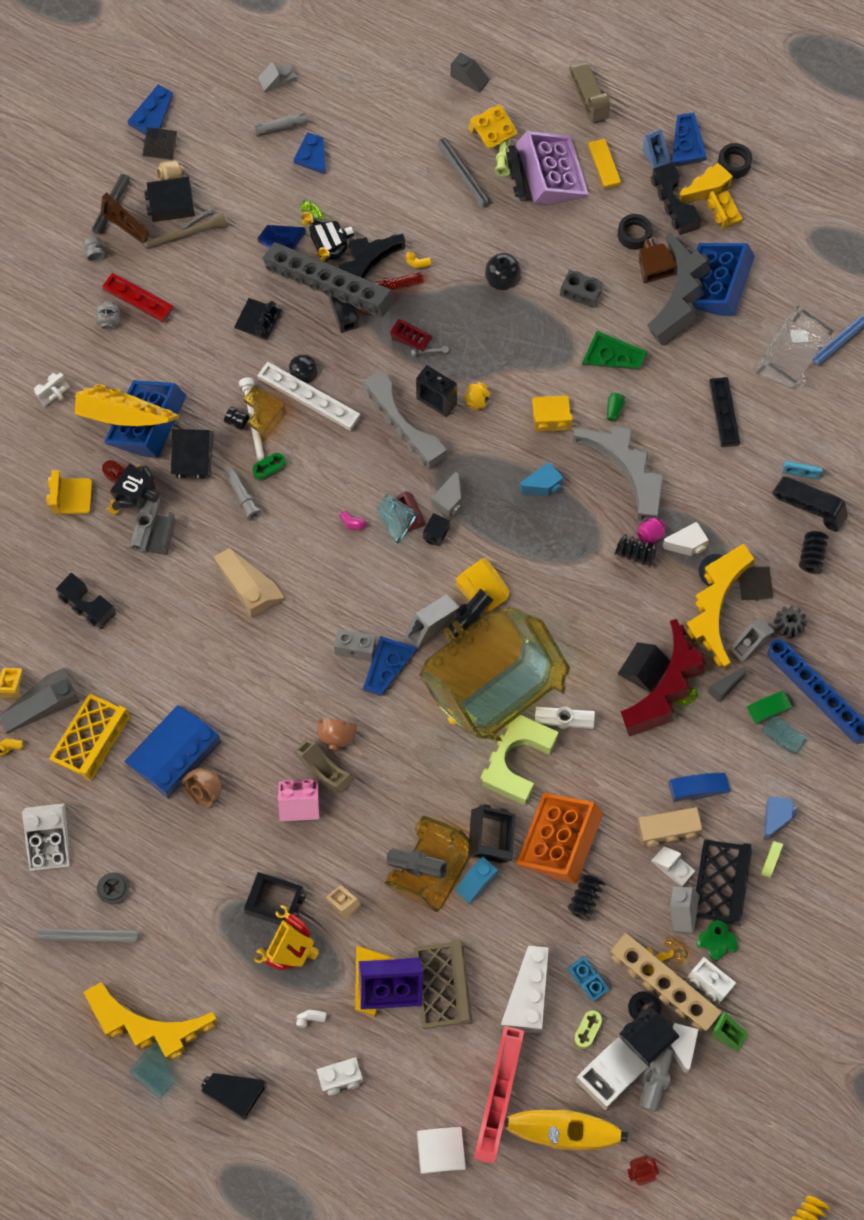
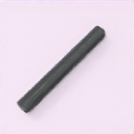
M447 138L439 139V147L482 207L488 206L490 199Z

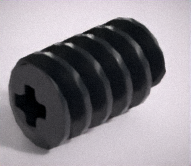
M810 531L805 534L801 550L802 554L800 556L801 561L799 562V567L803 571L810 574L822 573V569L819 567H823L824 564L822 560L825 559L823 554L826 553V548L824 547L828 544L825 541L829 538L827 534L820 531Z
M624 534L618 542L614 555L620 551L621 558L627 554V560H631L634 556V562L637 563L642 559V565L649 561V567L651 568L657 550L655 544L649 548L648 541L641 545V539H638L634 543V536L627 540V534Z
M582 875V882L578 883L579 889L575 890V896L571 898L572 903L568 905V909L574 916L589 921L590 918L586 916V913L593 914L589 906L596 907L597 904L592 900H599L600 897L596 892H603L599 885L605 886L606 884L597 877Z

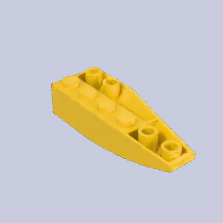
M101 384L94 385L92 388H84L83 391L77 392L75 397L76 415L104 423L124 426H146L179 419V415L171 410L123 393L120 389H108L105 385Z

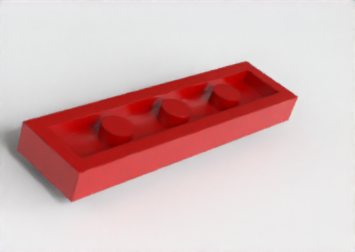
M114 273L109 276L102 286L104 291L161 322H164L173 310L171 304Z

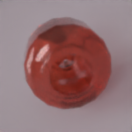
M648 1155L632 1159L630 1161V1168L627 1169L630 1181L635 1180L638 1186L656 1181L659 1174L655 1159H651Z

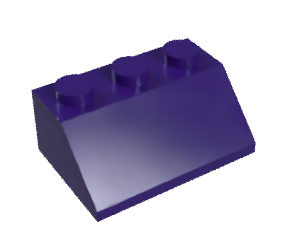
M420 958L359 961L358 980L361 1010L422 1006L423 969Z

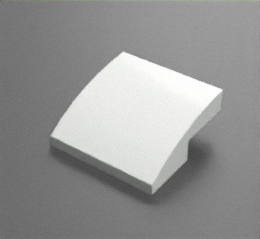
M461 1127L417 1131L421 1174L466 1170Z

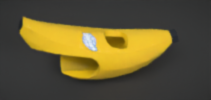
M529 1110L512 1114L504 1120V1127L516 1136L560 1150H598L612 1147L621 1142H628V1132L620 1130L614 1124L601 1118L570 1110Z

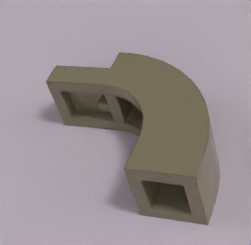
M307 739L294 751L306 768L335 794L348 789L350 783L355 780L350 773L337 767L325 755L318 744L310 739Z

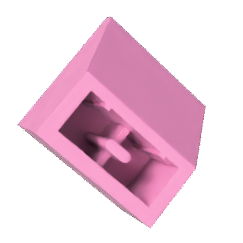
M308 778L302 781L284 780L279 782V821L319 819L318 780Z

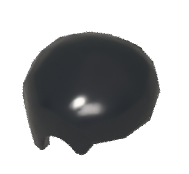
M308 355L293 357L289 363L290 374L305 383L313 381L317 375L315 360Z

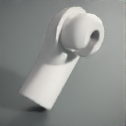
M316 1010L302 1012L296 1017V1026L305 1028L307 1021L310 1020L325 1022L326 1012Z

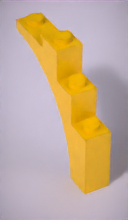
M745 544L740 545L705 567L706 574H704V577L709 585H713L695 595L697 609L700 612H704L686 623L688 637L691 640L694 639L696 643L704 639L702 642L708 652L712 651L715 656L713 657L715 664L718 668L722 667L724 671L731 667V662L724 651L720 638V611L725 596L732 584L743 572L754 565V558Z
M102 982L83 992L108 1039L123 1034V1030L127 1029L137 1049H146L153 1044L152 1041L157 1040L167 1061L170 1059L176 1060L183 1055L182 1052L185 1051L183 1042L189 1043L195 1040L197 1034L203 1031L205 1033L211 1031L216 1027L215 1024L218 1023L213 1011L199 1018L183 1022H160L143 1018L121 1006L109 994Z

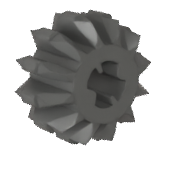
M792 605L788 610L784 606L782 611H777L774 623L777 624L775 630H781L780 636L785 633L788 639L791 635L796 638L799 633L804 632L807 621L804 620L805 614H799L800 608L794 610Z

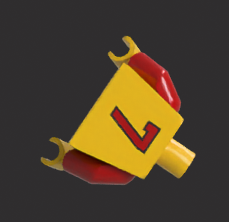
M280 905L281 908L285 909L284 915L276 911L277 917H285L286 921L282 920L267 952L265 949L259 948L256 952L262 954L263 958L254 957L255 962L262 963L265 961L266 965L280 971L294 968V966L301 967L306 958L315 960L318 956V949L312 947L314 941L310 937L311 932L306 924L293 913H288L289 910L286 905Z

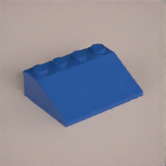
M699 243L697 251L701 255L705 254L708 257L711 271L699 279L703 285L701 289L704 295L692 303V305L697 310L711 314L735 316L755 255L748 243Z
M133 380L127 392L129 395L171 410L176 414H179L187 396L176 383ZM175 420L146 426L112 424L104 443L143 457L158 458Z
M177 705L124 762L168 799L182 785L183 778L189 772L196 769L221 743L219 734L206 723Z

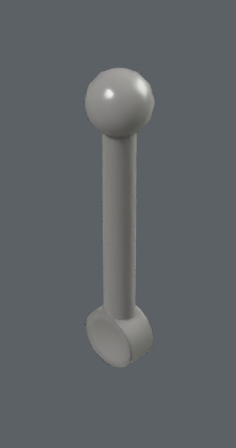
M209 207L206 212L188 223H182V229L189 228L191 224L208 214H213L214 209Z
M443 346L440 349L424 350V352L413 349L411 355L417 356L418 354L436 352L447 354L449 348Z

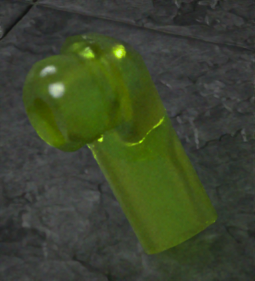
M304 200L300 204L301 211L307 212L309 210L314 218L323 220L324 217L317 204L309 200Z
M691 687L688 689L689 697L672 703L684 706L689 705L698 697L697 689Z

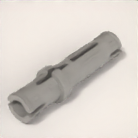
M306 112L292 116L286 115L284 118L254 124L258 136L281 129H293L294 126L308 124Z

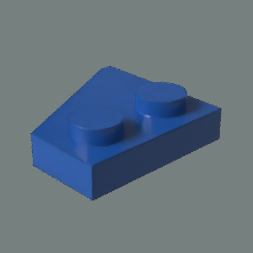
M307 132L293 159L294 164L325 174L324 137Z

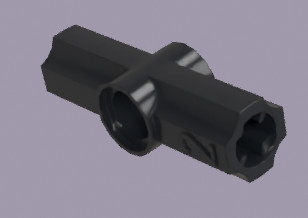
M480 589L468 604H463L458 608L456 618L443 633L453 642L457 643L469 628L472 629L479 624L481 614L492 603L493 599Z

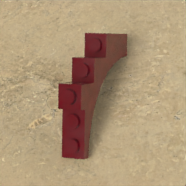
M677 618L670 621L673 632V652L666 674L647 697L634 706L620 711L629 736L673 721L672 713H675L672 702L689 697L687 689L691 687L688 678L705 673L703 665L707 663L703 653L699 654L697 648L692 649L690 641L685 640L686 630L683 624L679 625Z

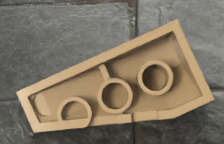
M228 548L213 557L251 618L285 599L272 580L232 549Z

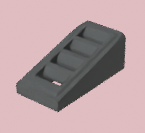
M742 667L709 687L708 693L718 702H721L745 677L747 669Z

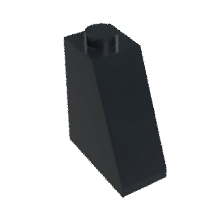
M212 1073L210 1077L207 1076L202 1082L201 1092L244 1121L267 1087V1084L261 1079Z

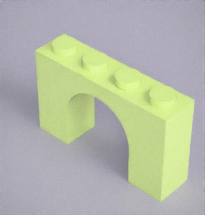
M515 713L513 718H509L505 727L507 732L505 735L501 734L497 743L499 748L497 752H492L489 759L491 764L488 769H484L480 779H482V787L525 806L533 790L534 783L513 774L506 766L505 756L512 748L520 745H527L550 755L559 732Z

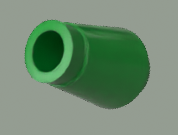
M619 393L610 394L607 402V420L613 422L618 420L626 402L624 395Z

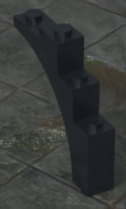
M403 233L399 235L394 234L385 239H376L370 243L367 237L356 238L350 241V253L353 261H345L339 264V269L364 279L369 271L381 260L405 249ZM328 296L340 332L343 333L357 329L358 319L355 307L350 303L341 302L338 298Z

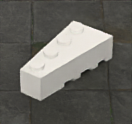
M528 946L502 1019L500 1030L507 1026L523 1030L524 1032L541 1034L549 948Z

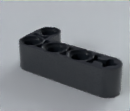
M782 477L772 491L773 496L778 500L822 517L825 527L833 532H838L848 517L846 504L842 499L789 477Z

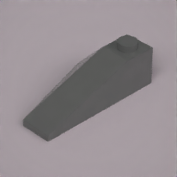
M65 668L46 675L0 715L6 733H10L79 702Z

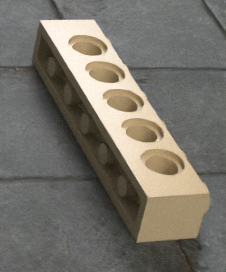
M627 933L611 949L610 954L612 955L611 960L618 966L623 964L628 969L626 972L631 977L641 979L644 982L642 985L648 991L658 993L660 1001L667 1006L671 1004L676 1008L674 1012L682 1019L688 1018L692 1022L690 1025L698 1029L699 1033L701 1031L706 1033L722 1012ZM635 953L638 956V960L635 963H630L626 958L628 954ZM650 966L653 968L654 973L651 976H646L643 974L642 969ZM666 979L669 981L670 987L668 989H661L658 982ZM676 993H683L686 996V1000L682 1003L677 1002L674 998ZM699 1006L702 1009V1014L699 1016L692 1015L691 1007Z

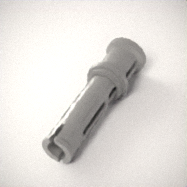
M228 469L225 472V476L239 498V506L244 509L247 520L257 519L262 514V510L255 504L254 496L249 495L236 469Z

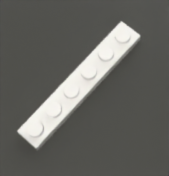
M269 362L264 365L257 375L259 380L349 431L352 430L360 418V413Z

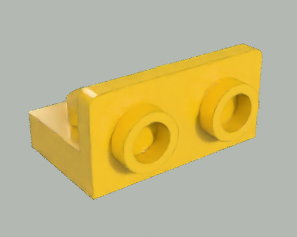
M713 191L709 192L708 208L714 212L715 221L717 224H720L722 230L742 223L743 218L728 191L717 195Z

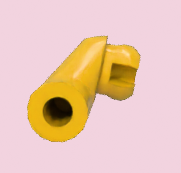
M4 739L0 742V756L6 755L12 749L22 750L24 741Z

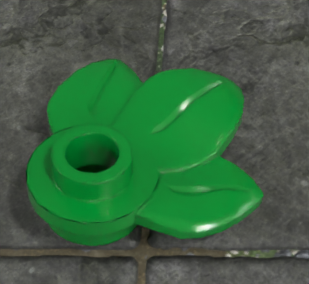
M720 920L711 922L708 930L701 932L697 939V947L707 948L710 957L714 961L721 959L726 950L736 953L738 948L735 935L728 932L727 925ZM716 927H720L722 930L718 935L715 933Z

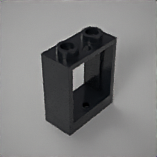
M426 365L416 378V399L447 417L457 405V383Z
M481 804L479 807L472 809L468 856L478 859L484 857L487 861L500 864L512 861L515 814L503 808L493 809L487 804ZM483 818L500 821L499 849L481 845Z
M257 872L244 907L245 914L278 925L281 924L282 920L286 921L285 917L279 918L274 913L256 908L266 882L296 892L288 913H293L299 918L297 910L299 905L304 904L306 898L303 886Z

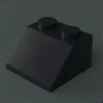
M650 1006L642 1010L638 1017L625 1025L619 1033L630 1049L648 1064L653 1062L680 1037Z

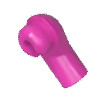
M347 510L339 515L349 530H361L366 527L365 519L352 518Z

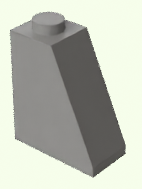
M447 594L415 613L404 637L414 647L419 649L454 619L459 606Z

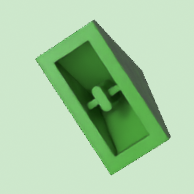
M726 1013L721 1015L711 1034V1037L736 1051H740L748 1036V1033Z

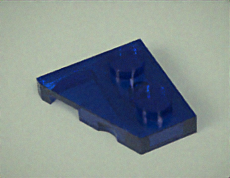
M267 225L259 235L258 242L269 248L276 242L294 250L307 231L305 227Z

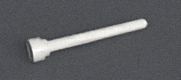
M243 378L239 381L240 390L245 393L257 460L261 461L264 459V453L252 395L253 388L255 387L253 378Z

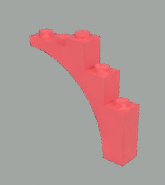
M504 1026L474 1155V1159L485 1163H495L524 1036L523 1030Z

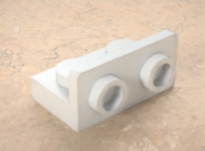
M705 957L702 958L685 980L687 984L715 1007H718L736 984L735 981Z
M356 1057L316 1069L323 1094L328 1093V1096L340 1093V1089L347 1087L348 1090L358 1088L360 1083H363Z

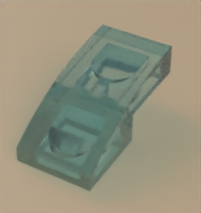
M772 716L762 728V732L794 755L799 752L807 741L805 736L792 730L788 723L775 716Z

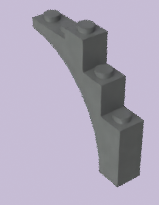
M671 233L665 236L676 256L677 279L675 287L666 306L658 316L647 324L651 334L661 345L665 344L696 320L694 314L696 310L692 303L704 295L701 289L703 285L699 279L711 271L708 264L710 260L705 254L701 255L697 250L692 252L688 247L685 249L682 240L678 236L675 238Z

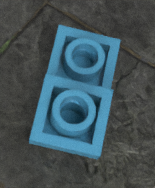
M584 956L567 967L569 973L592 1002L609 990Z

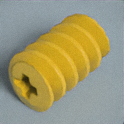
M807 1195L805 1197L807 1203H801L802 1210H796L798 1217L793 1216L791 1220H819L818 1216L826 1217L823 1209L830 1211L831 1208L822 1200Z

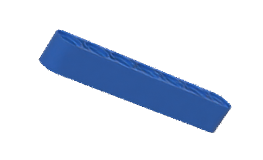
M782 639L773 640L767 652L769 659L854 743H864V735H858L856 730L864 732V719ZM773 648H779L782 652L776 653ZM791 661L795 666L791 667L786 662ZM800 675L808 676L809 680H803ZM818 688L822 690L823 693L817 694L814 691V689ZM828 702L835 703L837 707H830L828 705ZM842 716L849 717L851 721H844Z

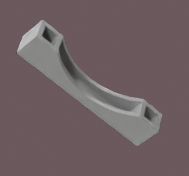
M379 370L363 381L365 396L374 401L375 408L379 412L382 411L389 425L395 427L399 438H404L408 449L416 453L417 459L422 466L425 465L428 469H431L447 458V449L436 436L415 429L401 417L393 401L392 382L382 370Z

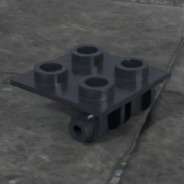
M248 298L234 328L268 340L282 310L276 308V303L273 301L265 304Z

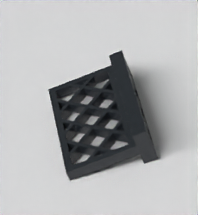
M704 839L696 892L702 897L698 902V906L705 901L711 910L705 914L697 913L696 918L712 921L720 920L725 923H732L733 926H741L752 855L751 844L743 843V845ZM715 846L720 852L710 858L707 854V847ZM730 849L739 850L738 857L732 861L725 854ZM723 855L728 864L719 869L714 860ZM711 863L717 871L707 877L703 871ZM731 866L735 871V876L727 880L722 872ZM720 874L725 883L716 888L710 880ZM708 882L714 891L704 896L700 890ZM728 885L732 890V895L724 899L719 891ZM717 893L722 902L713 908L707 899ZM725 904L729 909V916H719L716 910Z

